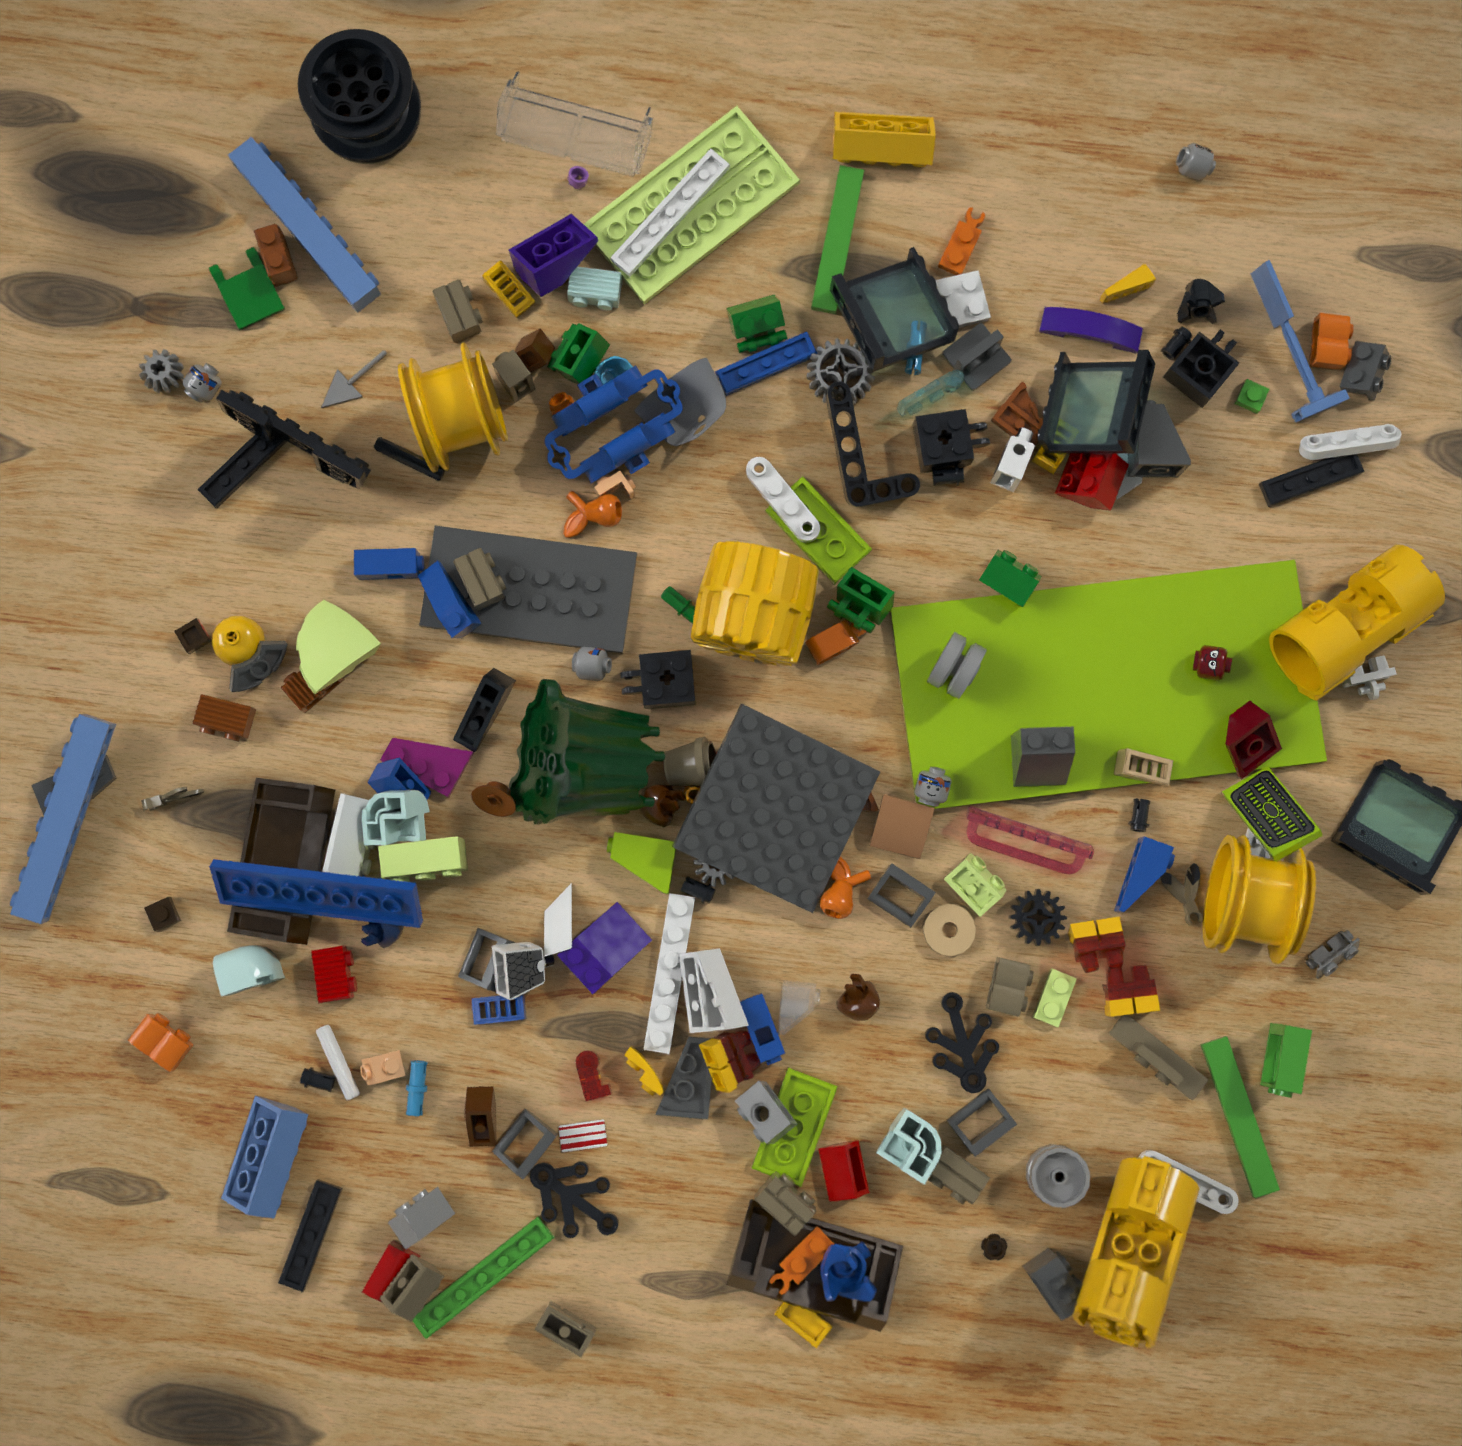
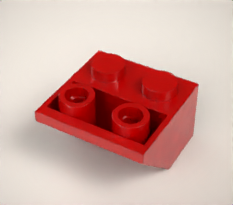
M1070 453L1055 494L1089 508L1111 511L1129 464L1115 453Z

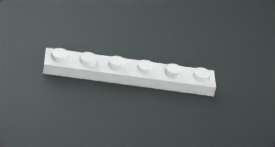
M710 149L610 257L611 262L630 277L730 169V164Z
M669 893L643 1050L670 1054L682 981L679 954L686 953L695 897Z

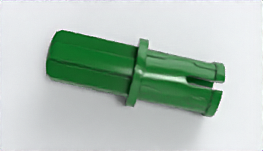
M671 586L667 587L663 591L661 598L678 612V616L682 615L693 624L695 606L691 603L692 600H687Z

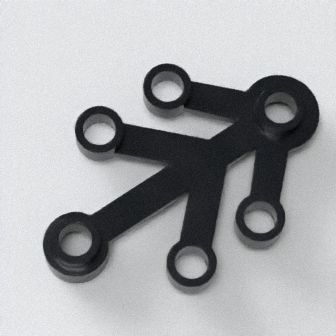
M948 992L942 997L941 1006L944 1011L949 1013L957 1042L941 1034V1031L935 1027H930L926 1030L925 1038L928 1042L937 1043L960 1056L964 1068L949 1061L948 1057L943 1053H936L932 1058V1063L936 1068L945 1069L959 1077L960 1084L965 1091L978 1093L986 1085L987 1079L984 1071L992 1056L999 1051V1044L993 1039L985 1040L982 1045L983 1053L976 1064H974L972 1054L985 1030L992 1025V1019L985 1013L977 1015L975 1019L976 1025L967 1039L960 1010L963 1007L962 997L957 993ZM952 997L955 999L956 1005L949 1008L947 1000ZM983 1016L988 1019L986 1026L979 1024V1019ZM932 1030L938 1033V1037L935 1040L929 1038V1032ZM989 1042L995 1044V1050L992 1052H988L986 1049ZM938 1056L945 1058V1063L942 1066L936 1064ZM970 1075L977 1076V1082L973 1085L968 1082Z
M578 1161L572 1166L554 1168L551 1164L545 1162L539 1163L531 1170L530 1181L535 1188L540 1189L543 1206L541 1217L545 1222H553L558 1215L557 1208L552 1204V1189L560 1195L565 1224L563 1234L566 1237L574 1238L579 1232V1225L575 1222L573 1205L595 1220L599 1232L603 1235H611L616 1232L619 1225L617 1216L611 1212L603 1213L580 1196L593 1192L606 1193L610 1188V1181L607 1177L601 1176L595 1181L566 1186L558 1179L574 1175L577 1178L585 1177L589 1171V1166L586 1162ZM583 1165L585 1173L578 1174L576 1166ZM541 1171L548 1173L547 1180L543 1181L539 1178ZM604 1180L607 1183V1188L604 1190L599 1189L597 1182ZM552 1209L554 1217L547 1218L545 1210ZM606 1218L612 1219L613 1226L605 1227L603 1220ZM568 1225L575 1226L576 1232L574 1234H569L566 1231Z

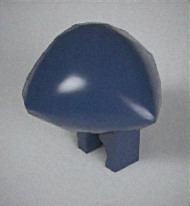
M368 922L369 924L362 926V931L368 936L361 938V942L367 947L378 943L382 948H387L400 938L404 926Z

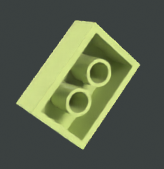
M458 836L378 846L381 878L410 882L409 877H416V880L424 881L436 879L435 874L441 873L442 876L446 877L462 876L461 871L468 870L465 839Z

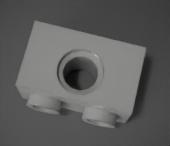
M758 1081L735 1100L739 1106L737 1111L745 1121L749 1120L755 1128L753 1130L754 1135L762 1143L774 1144L797 1125V1122L765 1081ZM763 1107H766L769 1111V1117L766 1121H762L760 1118V1111Z

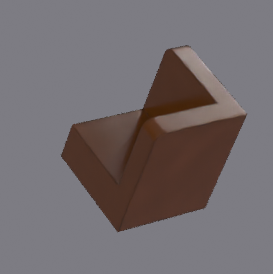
M539 328L522 337L515 352L531 373L548 363L555 346L542 329Z

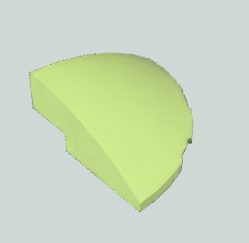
M323 600L307 614L302 628L297 635L296 651H299L301 661L299 669L308 687L316 694L352 672L356 665L374 655L381 643L350 614L336 605Z

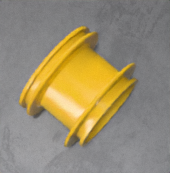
M464 342L460 345L463 361L422 372L414 358L409 359V367H406L404 363L398 364L399 381L407 412L421 452L433 473L438 471L439 465L445 471L449 470L450 461L448 453L488 441L493 453L499 456L498 438L501 437L503 442L508 441L502 410L484 357L480 350L475 351L476 357H472L468 346Z
M1227 835L1222 840L1211 868L1204 903L1203 940L1207 948L1214 949L1216 947L1219 953H1225L1230 949L1235 938L1268 945L1269 957L1274 964L1282 963L1288 955H1295L1300 950L1311 922L1316 892L1315 867L1312 861L1306 860L1303 849L1300 848L1287 855L1283 861L1278 860L1275 862L1272 858L1252 855L1249 840L1245 835H1241L1237 839L1233 835Z

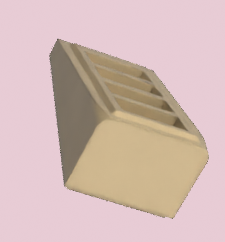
M1127 748L1121 749L1117 752L1114 775L1169 786L1173 760ZM1140 760L1139 772H1136L1137 762ZM1148 762H1151L1150 772L1147 775ZM1158 764H1162L1160 777H1156Z

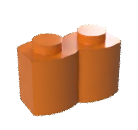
M1319 313L1314 318L1310 367L1341 370L1350 362L1352 350L1349 348L1348 339H1351L1354 331L1350 316Z
M147 1014L128 1041L167 1071H175L194 1046L189 1041L191 1036L179 1028L177 1031L172 1029L168 1025L170 1021L162 1014Z

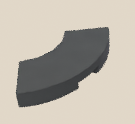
M260 641L255 654L249 660L232 665L230 691L240 692L256 687L273 671L275 672L285 657L288 645L286 641Z

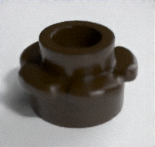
M998 1234L988 1235V1238L983 1239L981 1243V1249L984 1251L983 1255L988 1260H1001L1006 1255V1240L1000 1238ZM992 1245H996L997 1248L993 1250Z

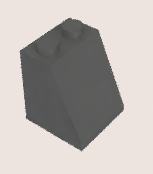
M1147 400L1135 454H1128V477L1178 478L1191 465V459L1164 404H1156L1153 400Z
M1074 726L1020 728L1011 735L1013 787L1066 785L1075 755Z

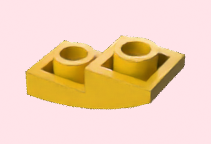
M631 1045L624 1055L628 1058L626 1063L638 1072L641 1068L645 1071L639 1079L643 1083L641 1085L642 1089L652 1096L655 1093L661 1096L664 1088L658 1074L648 1060Z

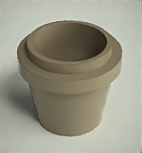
M706 737L696 738L692 743L665 751V760L663 762L668 784L670 786L701 787L716 756L713 743L708 741Z

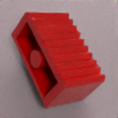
M347 946L311 951L318 1003L354 998L353 992H357V981L355 976L351 977L350 966L354 965L352 951L347 950Z

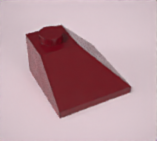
M1248 701L1229 716L1225 744L1238 777L1243 779L1279 752L1282 747L1270 715L1253 702Z

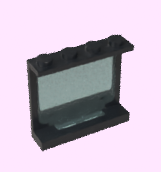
M915 247L909 249L907 260L846 282L842 273L832 276L830 292L872 372L955 342L959 330L958 321L949 312L945 297L940 295L935 278L929 275L924 258L918 255Z
M1138 350L1136 361L1071 363L1066 352H1060L1059 360L1054 366L1055 376L1053 384L1049 386L1048 404L1043 410L1044 420L1037 435L1038 442L1042 445L1045 452L1135 454L1155 368V362L1149 350Z
M1393 760L1378 761L1374 764L1331 842L1420 895L1431 894L1436 886L1431 883V880L1462 826V801L1452 800L1446 796L1447 793L1443 789L1436 786L1430 787L1423 783L1424 779L1421 776L1411 772L1409 774L1400 769L1401 765Z

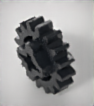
M1035 889L1034 895L1029 890L1025 891L1026 898L1017 896L1016 900L1019 904L1010 906L1015 911V914L1008 916L1009 919L1015 920V924L1010 926V928L1018 929L1019 932L1016 937L1021 938L1025 936L1026 944H1030L1032 939L1035 946H1040L1042 939L1046 944H1051L1050 937L1058 939L1060 936L1056 931L1065 930V927L1060 924L1061 920L1067 919V916L1060 913V911L1065 909V906H1057L1056 903L1060 898L1054 897L1050 899V891H1046L1043 895H1041L1040 889ZM1032 901L1031 908L1027 912H1022L1024 906ZM1044 902L1052 908L1054 913H1050L1044 907ZM1037 910L1039 915L1048 917V919L1040 920L1038 925L1037 920L1027 918V916L1037 914ZM1022 922H1026L1031 927L1032 934L1024 928ZM1050 922H1054L1052 928L1043 934L1044 928Z

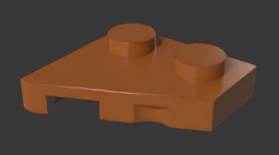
M1022 381L991 421L1010 436L1016 437L1019 428L1029 429L1033 432L1030 443L1036 446L1038 443V430L1042 427L1043 419L1039 417L1038 409L1034 401H1031L1026 390L1027 386Z

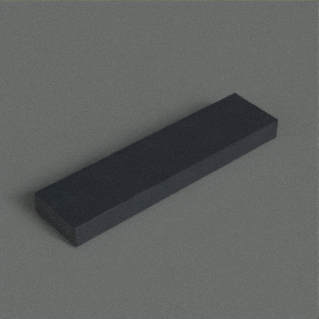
M254 435L197 490L217 509L287 441L277 436L273 444H270Z
M1358 454L1326 458L1259 483L1267 506L1270 507L1357 476L1365 471Z
M320 1179L316 1180L278 1281L279 1284L301 1292L305 1291L341 1195L342 1187Z

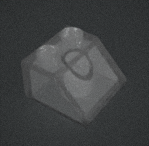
M782 980L777 1029L779 1035H785L813 1012L814 1005L819 1006L820 989H816L815 983Z

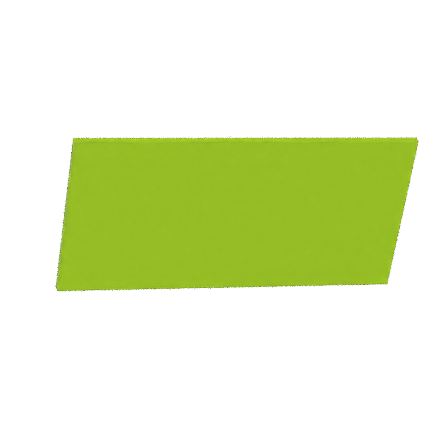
M1295 560L1035 590L1023 607L1004 595L893 607L890 610L914 790L919 773L924 770L929 771L930 766L944 769V775L952 780L947 801L939 803L938 807L919 802V797L916 795L915 802L933 807L934 809L1148 784L1149 782L1114 775L1117 752L1126 748L1173 760L1170 781L1237 773L1225 744L1229 716L1248 701L1253 702L1270 715L1282 747L1279 752L1255 770H1261L1266 766L1271 769L1326 762L1327 756L1318 700L1315 701L1298 691L1297 686L1284 674L1277 664L1269 643L1271 632L1303 610ZM954 632L966 638L967 643L961 653L962 655H965L969 647L974 643L987 649L975 678L970 686H967L960 699L947 693V687L952 679L951 676H948L943 686L939 688L927 682L935 664ZM1204 645L1225 648L1228 652L1227 657L1232 658L1230 673H1225L1223 679L1219 681L1199 678L1197 671H1193L1196 650L1200 651ZM1074 726L1075 755L1066 785L1013 787L1011 735L1020 728ZM1138 760L1136 772H1139L1141 760ZM1148 762L1147 775L1150 772L1151 762ZM1158 764L1156 777H1160L1162 764Z

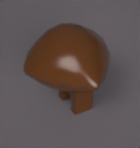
M667 784L652 785L642 792V796L654 798V806L642 807L640 810L642 815L653 824L666 827L671 824L675 811L680 808L677 802L685 801L686 796L682 790H673V787Z
M851 974L850 978L853 984L845 985L846 991L836 1001L837 1009L850 1019L866 1021L879 1010V994L871 981H864L861 974Z

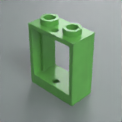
M1270 1023L1260 1082L1261 1086L1269 1087L1268 1093L1292 1098L1293 1093L1302 1094L1312 1030Z

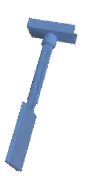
M1270 260L1264 262L1251 273V276L1274 329L1279 326L1282 328L1284 339L1307 389L1306 394L1310 401L1291 413L1296 423L1350 398L1346 389L1325 396L1321 387H1318L1294 329L1289 324V319L1294 317L1287 298Z

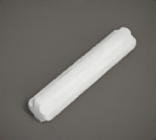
M325 1025L318 1028L316 1034L345 1099L351 1100L360 1095L359 1089L331 1027Z

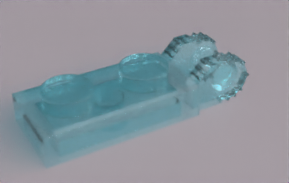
M955 369L900 400L897 410L901 417L908 413L910 416L916 414L923 408L922 405L928 401H931V403L938 401L944 396L943 392L953 393L964 380L963 373L959 369Z

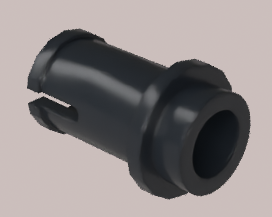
M1185 327L1175 329L1173 337L1161 349L1162 354L1166 358L1174 360L1186 344H1190L1192 333Z
M958 465L951 469L932 470L933 486L955 483L956 486H959V483H964L963 468H958Z
M1138 798L1133 799L1132 820L1128 822L1131 826L1130 830L1146 832V828L1150 826L1147 820L1151 801L1146 799H1140L1139 801Z
M689 876L686 877V881H684L681 892L702 900L701 903L703 904L705 902L710 904L716 889L712 888L711 884L707 886Z
M310 1067V1069L304 1068L300 1084H304L305 1088L311 1086L331 1093L336 1077L314 1071L313 1067Z

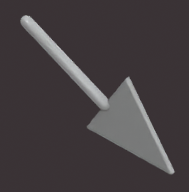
M382 351L349 380L337 369L321 408L361 398L362 395L352 384L381 360L387 352Z

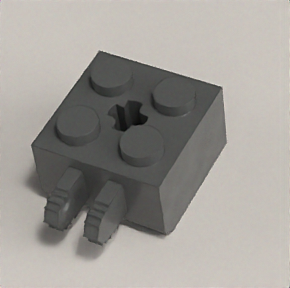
M1047 1248L1024 1264L1023 1268L1052 1311L1061 1320H1064L1074 1312L1082 1282L1074 1274H1069L1072 1268L1063 1255L1061 1256L1058 1251L1054 1253Z

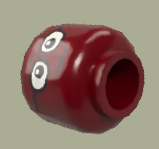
M1204 645L1200 651L1196 650L1193 671H1197L1199 678L1219 681L1223 679L1225 673H1230L1232 658L1227 657L1228 652L1223 647Z

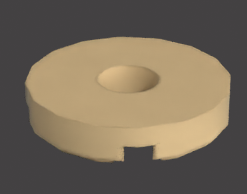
M945 904L938 906L928 914L924 921L923 934L926 942L933 951L940 955L955 956L962 954L970 948L975 939L976 926L974 919L966 909L959 905ZM948 922L953 923L957 930L956 934L951 938L946 937L942 932L944 924Z

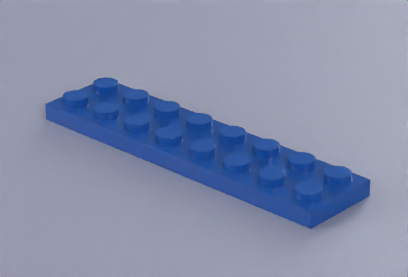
M213 859L209 866L220 904L420 928L423 922L417 886L413 882Z

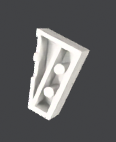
M720 948L679 954L690 1033L749 1026Z

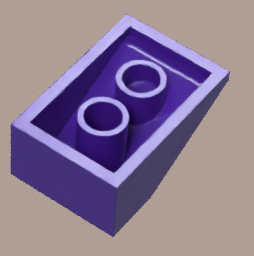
M571 213L510 248L508 251L516 274L542 297L563 285L596 245L598 237Z
M616 902L572 941V949L562 951L557 956L592 994H595L644 949L652 939L624 908Z

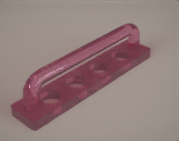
M968 807L966 816L969 822L966 834L970 842L976 846L1069 875L1081 870L1086 858L1092 859L1094 849L1090 844L975 807ZM980 823L1076 854L1073 863L1065 864L981 837L977 834V828Z

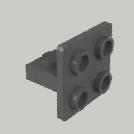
M979 323L943 350L942 353L972 391L976 390L1012 361L1000 345L1004 336L998 329L991 334L983 323Z

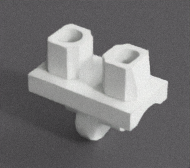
M1384 655L1368 660L1370 673L1364 674L1362 665L1355 670L1356 673L1342 682L1343 688L1365 683V687L1358 688L1359 695L1367 694L1370 700L1378 699L1379 691L1385 690L1386 686L1384 682L1377 684L1376 681L1397 675L1395 667L1389 668Z

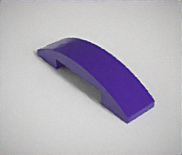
M1045 307L1039 332L1063 338L1065 334L1112 344L1114 349L1138 353L1143 328L1128 321L1101 313L1073 308Z

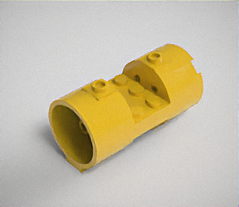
M1404 545L1392 546L1351 575L1348 581V588L1341 591L1328 603L1321 600L1313 602L1271 632L1269 643L1272 654L1281 670L1297 686L1300 693L1315 701L1319 700L1356 673L1355 670L1364 663L1365 657L1386 641L1396 644L1434 616L1433 613L1445 602V591L1436 571L1430 573L1421 562L1424 559L1422 555Z
M1147 1156L1143 1158H1126L1120 1162L1073 1312V1318L1078 1324L1085 1326L1087 1323L1094 1330V1334L1119 1344L1138 1348L1139 1343H1145L1147 1348L1155 1346L1200 1191V1187L1194 1179L1182 1171L1171 1167L1170 1163Z

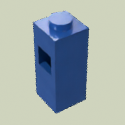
M416 548L354 550V576L358 580L419 578L420 571H424V557L420 555Z
M760 993L740 1001L749 1025L747 1029L760 1063L766 1061L767 1065H771L782 1060L780 1055L785 1054L763 994Z

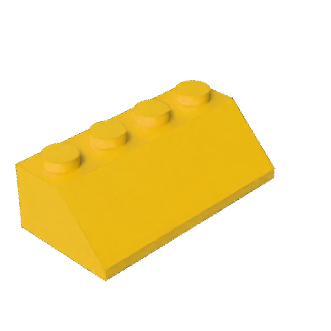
M835 112L833 159L841 163L862 161L865 164L887 162V164L892 166H899L902 163L912 164L915 167L933 165L936 139L934 117Z

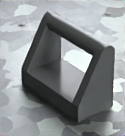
M891 863L867 899L911 928L936 892ZM889 877L923 899L912 916L878 894Z
M477 928L458 977L484 989L496 992L493 954L482 980L470 976V973L485 937L497 941L496 945L516 942Z
M989 1088L947 1120L974 1157L1017 1125ZM991 1100L1002 1115V1118L972 1141H969L958 1125Z
M524 1109L492 1152L516 1175L524 1179L557 1137L558 1133L529 1110ZM530 1120L544 1133V1136L520 1166L504 1152Z

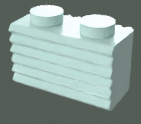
M577 267L569 277L567 291L569 302L577 307H587V304L595 305L601 310H612V307L618 308L622 273Z

